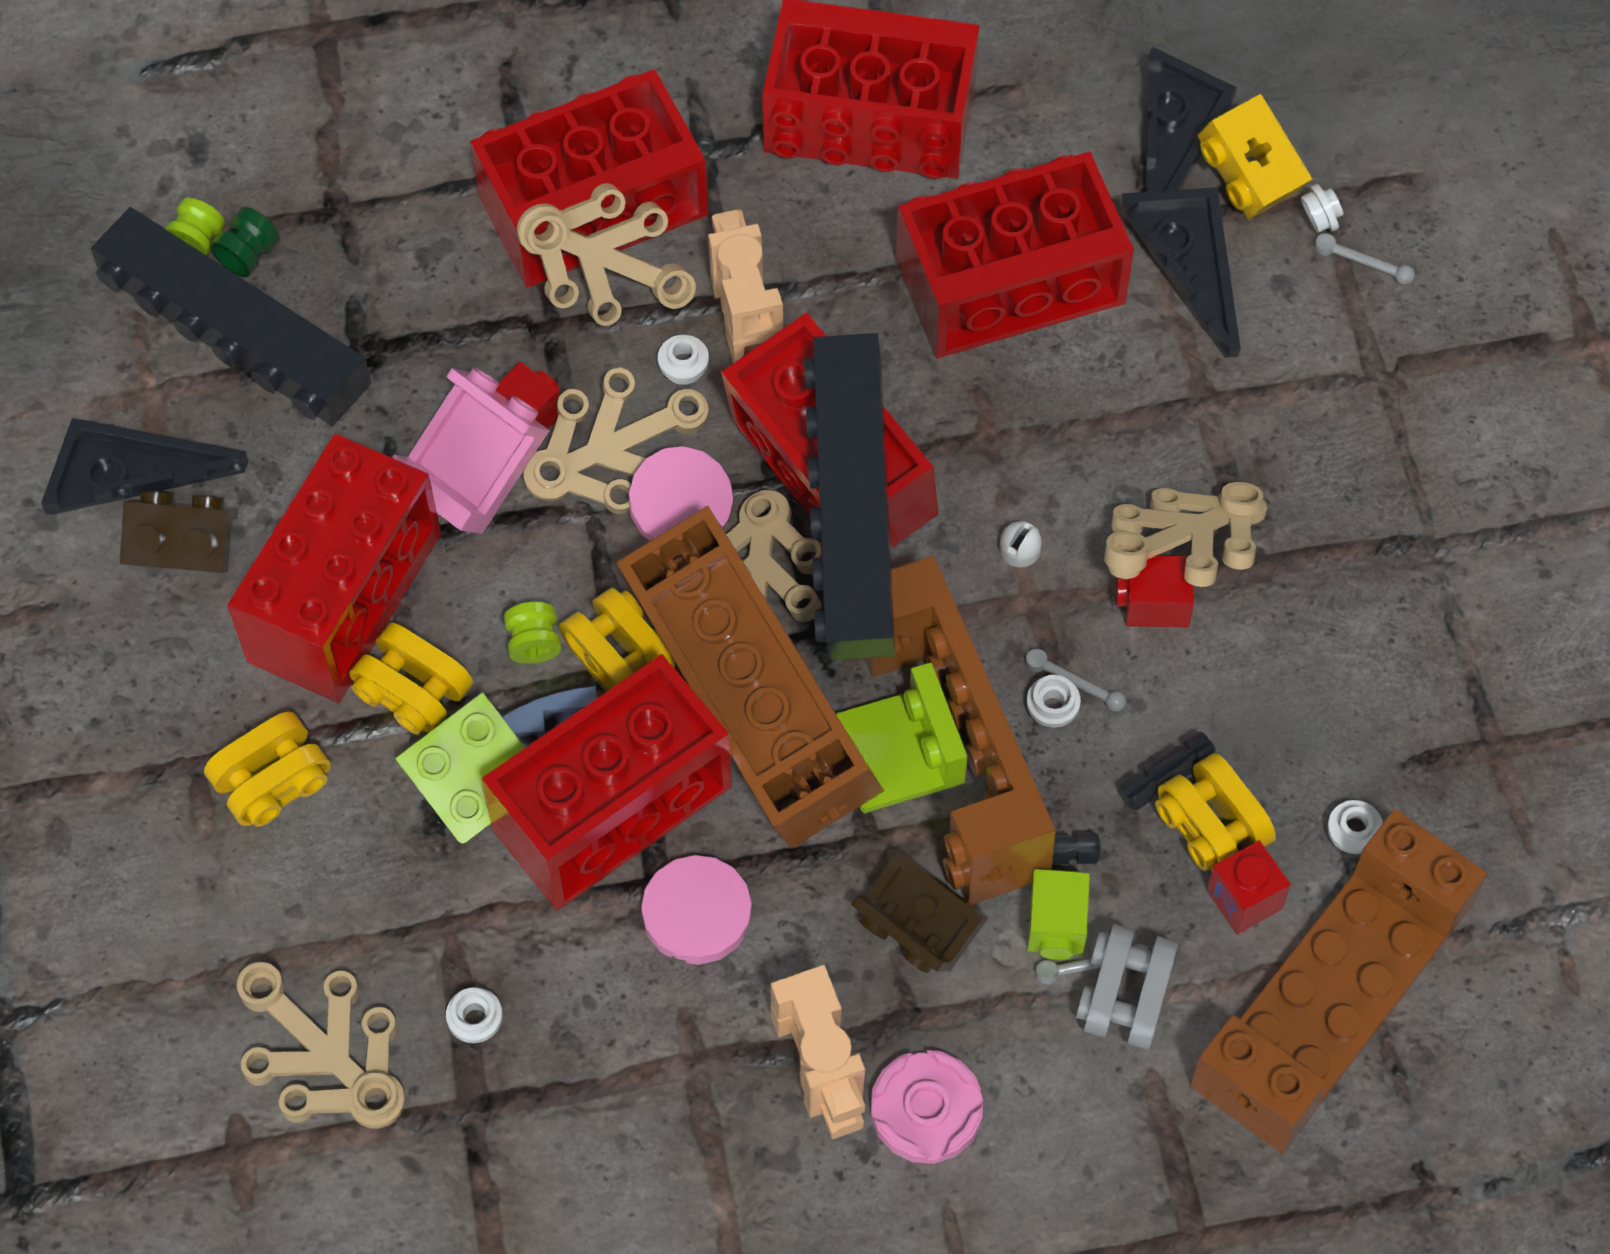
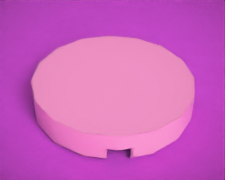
M685 446L664 448L646 458L634 473L628 495L630 516L641 535L650 541L706 506H709L724 528L728 522L733 503L731 482L720 463L704 451Z
M693 855L673 860L654 874L645 888L641 910L647 936L659 952L670 958L673 956L677 959L685 960V963L701 965L721 960L739 947L745 937V932L749 928L752 902L746 882L733 867L717 858Z
M927 1050V1053L913 1055L911 1052L897 1057L881 1071L872 1089L871 1119L878 1137L892 1153L911 1162L936 1164L956 1157L973 1142L982 1124L983 1098L976 1076L961 1060L942 1051Z

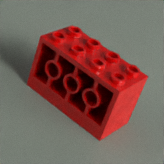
M783 0L762 95L764 152L776 154L783 158L801 157L822 160L832 165L851 164L872 167L882 172L901 171L922 174L931 179H959L976 85L980 24L803 0Z
M655 69L640 75L627 76L617 84L594 93L581 94L571 102L548 111L535 112L525 120L502 129L489 130L481 137L470 141L479 199L526 289L548 280L540 255L527 251L520 243L517 235V226L521 216L535 205L551 204L561 211L591 199L592 192L601 184L614 185L625 197L626 203L623 212L615 218L607 219L601 216L572 229L585 236L633 218L636 209L646 202L657 204L666 213L668 225L662 234L708 216L705 158ZM611 194L604 197L601 207L607 208L611 206L615 200V195ZM657 213L648 215L644 220V226L653 225L657 220ZM544 221L535 228L534 234L544 233L548 228L549 222ZM644 236L615 249L621 251L654 237ZM561 249L566 272L581 267L578 256Z
M1091 151L1075 156L1062 155L1050 163L1029 169H1013L1001 177L980 183L967 182L958 186L955 190L934 196H918L906 204L898 206L896 263L936 359L1126 304L1134 248Z
M806 312L721 371L733 422L810 517V507L820 506V489H810L808 457L818 456V439H808L806 407L816 406V390L806 389L804 358L814 357L813 337H823L826 335ZM884 407L891 549L939 515L933 465Z
M334 433L227 604L247 663L340 704L353 682L349 672L363 655L370 654L376 644V639L384 631L441 536L428 473Z
M661 654L481 778L492 831L553 908L558 911L732 788L729 733L664 655Z

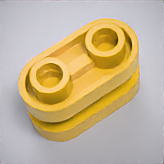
M609 588L595 598L592 603L597 617L592 621L582 613L575 612L559 624L560 633L569 649L606 692L661 654L675 668L672 655L657 630H653L642 618L644 616L642 608L637 600L626 590L620 593L614 588ZM611 634L627 652L628 656L623 659L605 639L607 635Z
M390 623L376 639L378 648L384 654L381 660L370 655H363L349 672L351 679L354 681L351 689L362 701L372 707H377L379 703L394 712V718L400 725L416 735L420 734L421 731L431 732L448 716L447 711L439 702L443 696L453 701H460L474 684L471 675L456 660L396 623ZM403 669L425 685L420 687L398 673L399 670Z
M283 712L268 719L217 752L204 768L205 776L218 793L233 791L227 800V807L242 826L254 825L255 827H261L270 823L280 814L282 807L300 796L308 797L315 794L328 780L327 774L331 769L330 761L318 745L308 744L302 746L307 739L308 731L293 712Z
M1213 753L1194 764L1195 784L1192 785L1182 775H1176L1158 787L1159 799L1156 800L1155 805L1161 819L1169 828H1178L1188 842V851L1193 861L1203 871L1208 869L1212 871L1214 865L1239 852L1237 845L1240 843L1246 848L1260 840L1264 847L1276 840L1274 826L1266 811L1228 762L1217 753ZM1207 801H1209V803L1216 810V812L1219 814V816L1222 818V820L1226 823L1227 826H1224L1219 818L1215 815V813L1206 803Z

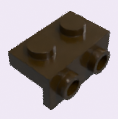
M141 491L140 499L124 501L119 564L215 573L228 572L231 520L237 519L238 508L224 507V497L192 495V504L172 502L173 493Z
M902 851L895 853L867 894L857 895L851 903L855 909L863 914L859 922L867 930L883 940H886L890 935L905 947L902 956L913 966L927 974L931 969L937 972L951 971L988 920L985 914Z

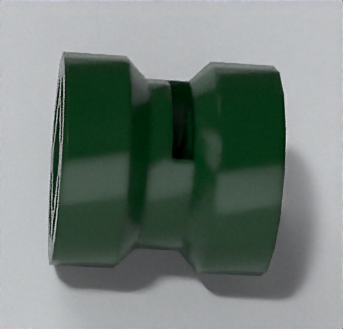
M242 207L231 219L229 231H221L209 244V248L213 256L225 268L240 277L247 278L259 265L258 256L262 253H269L280 241V235L274 225L264 215L250 207Z

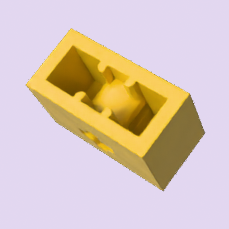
M1262 94L1212 120L1197 135L1201 141L1200 147L1204 158L1212 167H1217L1227 184L1226 191L1230 201L1237 209L1244 212L1248 220L1293 196L1312 180V177ZM1252 156L1255 161L1249 163L1246 158Z

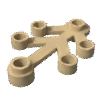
M607 183L596 187L592 192L591 199L561 211L551 204H538L529 208L521 216L517 226L518 239L527 251L538 254L541 257L548 279L544 288L547 298L558 308H568L577 301L579 296L578 286L567 275L561 253L562 249L579 258L591 296L588 301L587 310L599 325L609 326L618 321L622 312L620 303L612 295L604 267L650 286L655 297L668 308L677 309L687 305L695 294L696 284L693 277L682 266L666 264L658 267L615 249L644 236H659L665 231L668 225V217L657 204L653 202L643 203L636 209L633 218L588 236L572 230L601 216L612 219L623 212L626 203L624 195L614 185ZM611 194L615 195V200L611 206L607 208L601 207L604 197ZM652 213H657L656 222L651 226H644L645 218ZM544 221L549 222L548 228L544 233L534 234L535 228ZM676 276V282L672 287L663 288V285L669 278ZM569 285L568 292L564 296L555 297V291L559 286ZM610 302V310L604 315H598L599 307L603 303Z
M611 369L604 378L603 392L605 395L588 445L568 454L576 423L581 422L586 417L589 402L586 395L580 390H566L559 396L557 402L558 419L548 448L535 452L524 469L523 479L525 486L532 495L541 500H558L567 493H571L604 504L612 513H626L630 510L629 501L625 504H616L611 500L610 493L613 490L622 489L629 495L630 482L617 479L606 484L580 474V472L599 465L633 477L646 458L626 451L671 429L681 434L697 432L704 425L708 415L706 399L695 390H679L671 396L667 408L614 432L623 403L633 393L635 380L627 369ZM614 378H622L627 382L628 389L624 392H615L611 389L609 382ZM570 399L577 400L582 405V410L579 413L570 414L565 411L563 407L564 402ZM683 401H690L696 405L697 413L691 416L684 415L679 410L678 405ZM545 466H553L559 471L560 476L554 481H547L540 475V470Z
M1233 482L1225 485L1218 496L1181 493L1170 488H1159L1151 494L1150 509H1142L1131 504L1116 506L1113 510L1111 528L1115 533L1109 535L1106 540L1104 556L1109 572L1123 579L1137 577L1140 571L1146 567L1147 559L1191 541V555L1186 559L1184 579L1194 586H1210L1216 581L1218 561L1213 557V532L1225 525L1230 527V538L1226 539L1224 543L1223 563L1230 568L1239 570L1252 567L1255 559L1256 544L1251 540V526L1261 522L1266 516L1267 504L1263 500V492L1255 485L1245 482ZM1181 510H1189V511L1204 512V513H1201V514L1181 513ZM1143 527L1164 529L1146 538L1140 535Z
M773 490L759 491L751 495L743 503L739 513L740 523L728 532L727 535L737 551H740L750 543L749 556L744 560V563L765 599H767L769 585L785 601L794 619L800 622L811 621L814 619V610L821 609L820 599L813 588L807 585H799L772 558L773 540H776L791 553V558L797 569L806 575L813 574L812 559L801 561L802 557L806 553L813 551L816 552L814 558L822 557V547L817 540L804 538L790 524L791 507L781 493ZM771 509L767 515L758 517L762 512ZM805 598L811 599L806 607L796 608L800 600Z
M256 962L245 967L237 979V990L244 1005L256 1012L268 1011L308 1050L304 1052H270L262 1047L249 1049L243 1055L240 1063L246 1080L253 1085L262 1086L271 1082L275 1076L334 1075L347 1088L309 1091L307 1087L300 1084L286 1087L279 1096V1107L283 1116L293 1123L304 1122L313 1113H351L359 1124L368 1128H383L396 1121L404 1109L405 1095L399 1081L389 1075L390 1042L397 1034V1024L393 1013L384 1007H374L368 1010L362 1018V1029L368 1040L366 1072H364L350 1058L351 1009L359 997V987L351 973L335 971L324 982L323 989L328 1000L326 1035L284 995L285 987L279 971L273 965L265 962ZM339 983L351 985L349 993L342 997L334 996L332 989ZM267 984L272 987L271 993L265 998L260 999L253 996L254 990L260 985ZM377 1019H385L390 1022L389 1027L382 1033H373L370 1031V1025ZM264 1059L269 1062L267 1069L262 1073L254 1074L249 1071L250 1065L255 1060ZM381 1094L387 1097L386 1104L380 1109H371L367 1106L369 1098L373 1095ZM295 1096H302L307 1099L306 1105L299 1111H291L287 1108L289 1100Z

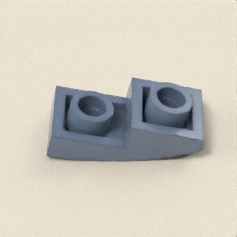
M596 686L573 689L537 699L511 711L502 718L526 748L597 699Z

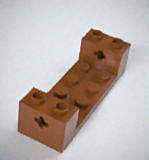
M709 506L696 512L616 562L689 686L728 731L730 741L729 753L772 825L791 848L796 847L884 792L881 784L844 728L752 578V574ZM682 554L680 558L674 560L676 556Z
M931 556L891 569L896 656L855 660L857 662L865 660L872 678L926 660L927 664L932 662L940 685L943 684L949 696L946 702L957 730L963 729L969 744L965 745L969 766L975 776L983 774L989 790L985 791V800L951 811L950 833L944 835L949 857L943 859V864L949 883L953 890L962 888L966 900L973 905L1031 885L1034 869L1052 870L1056 830L935 557Z
M1394 808L1363 848L1353 876L1240 1019L1232 1015L1200 1055L1190 1087L1283 1155L1472 908L1488 872ZM1408 885L1409 887H1411L1412 891H1410L1405 886Z

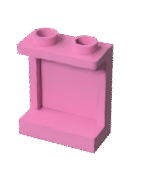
M475 367L470 372L451 368L446 377L455 385L408 457L394 454L392 458L429 474L436 511L439 515L460 531L483 534L549 430L535 420L539 413L532 406L515 396L508 400L498 393L496 389L500 384L487 373Z

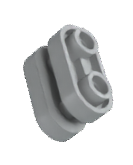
M1113 924L1111 934L1099 933L1091 964L1101 966L1095 988L1085 985L1076 1018L1086 1021L1084 1032L1104 1038L1107 1036L1111 1022L1130 1027L1132 1029L1128 1045L1150 1050L1179 942L1157 936L1153 952L1132 946L1135 929ZM1125 968L1146 973L1138 1006L1117 1000Z

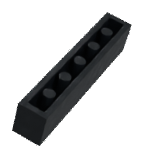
M129 207L90 248L97 266L96 275L109 289L115 292H119L122 289L133 296L137 304L146 313L153 317L162 315L171 321L176 330L191 342L200 340L212 348L214 354L224 364L231 368H235L237 365L252 375L255 382L261 388L272 394L276 391L280 392L291 400L293 406L302 415L314 420L318 417L333 427L371 385L365 357L132 207Z
M878 333L813 337L814 357L804 358L806 389L816 390V406L806 407L808 439H818V456L808 457L810 489H820V506L810 507L812 539H822V557L812 558L814 591L824 590V609L814 610L816 642H826L830 660L895 657L883 383Z

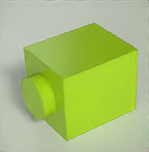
M1034 869L1030 903L1029 952H1040L1042 957L1052 960H1066L1073 955L1083 956L1087 937L1090 873Z

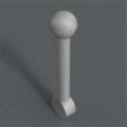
M1321 234L1316 238L1315 250L1320 255L1338 254L1393 275L1397 282L1405 285L1411 283L1415 278V271L1409 265L1398 267L1339 245L1330 234Z
M1032 649L1027 653L1026 666L1030 671L1040 672L1044 670L1052 675L1063 676L1077 688L1104 701L1110 711L1118 712L1125 707L1126 698L1121 692H1108L1048 661L1046 653L1041 649Z
M1136 944L1133 946L1150 951L1148 947L1143 944ZM1092 958L1059 965L1051 960H1044L1036 967V977L1040 983L1050 985L1057 981L1060 975L1101 968V966L1091 964Z

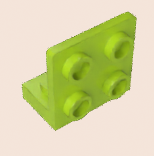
M932 662L911 668L910 689L905 690L904 694L837 713L844 728L857 745L884 789L883 793L860 806V810L863 813L872 812L965 783L967 754Z
M482 692L396 757L395 761L407 777L412 780L457 841L463 844L491 824L481 778L525 747Z

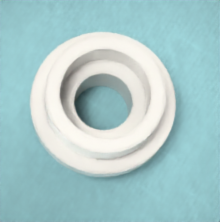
M1319 184L1311 186V192L1302 196L1301 201L1317 233L1327 228L1331 232L1339 229L1336 218L1344 214L1335 193L1331 188L1323 191Z
M690 335L671 337L661 345L658 351L660 371L665 377L676 384L686 385L697 381L705 373L709 364V354L705 344L698 338ZM680 354L691 355L687 360L675 358V356Z
M1048 675L1037 680L1030 687L1027 694L1029 714L1036 722L1046 727L1056 728L1069 724L1076 718L1080 709L1081 698L1078 689L1071 681L1060 675ZM1049 698H1055L1061 701L1063 706L1058 709L1046 707L1044 701Z
M1350 800L1334 808L1328 820L1327 830L1331 841L1340 850L1350 854H1361L1363 848L1383 824V821L1378 811L1370 804L1363 801ZM1352 818L1359 819L1364 823L1366 829L1361 832L1352 831L1347 826L1346 821Z
M478 987L467 988L458 992L450 1000L446 1010V1020L450 1031L455 1037L468 1043H479L491 1038L500 1028L503 1018L498 998L492 992ZM472 1010H480L485 1014L484 1019L478 1024L467 1023L465 1017Z

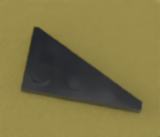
M1152 47L1148 58L1146 192L1181 190L1202 154L1201 141L1197 135L1212 120L1227 112L1235 98L1237 87L1155 47Z
M1218 187L1122 193L1120 199L1121 211L1225 358L1238 357L1241 346Z
M72 418L41 505L46 514H59L140 496L141 491H164L245 473L249 461L245 451Z

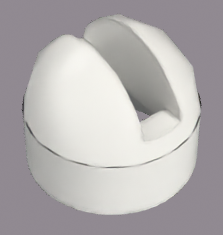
M1025 521L1012 522L1004 529L1000 537L999 551L1001 557L1006 563L1015 567H1026L1033 564L1041 553V535L1038 529ZM1024 535L1025 538L1018 551L1011 546L1017 537Z

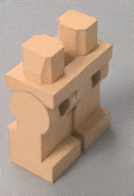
M738 209L713 215L712 226L714 233L708 234L711 286L714 297H721L725 336L733 363L783 329V304L778 288L764 289L762 236L758 224L746 226L742 210Z
M821 965L771 983V1020L778 1038L792 1033L800 1054V1082L804 1091V1104L809 1117L812 1118L822 1114L831 1139H836L864 1127L861 1113L865 1112L863 1101L865 1068L859 1054L850 1057V1039L845 1031L840 1028L842 1008L826 967Z

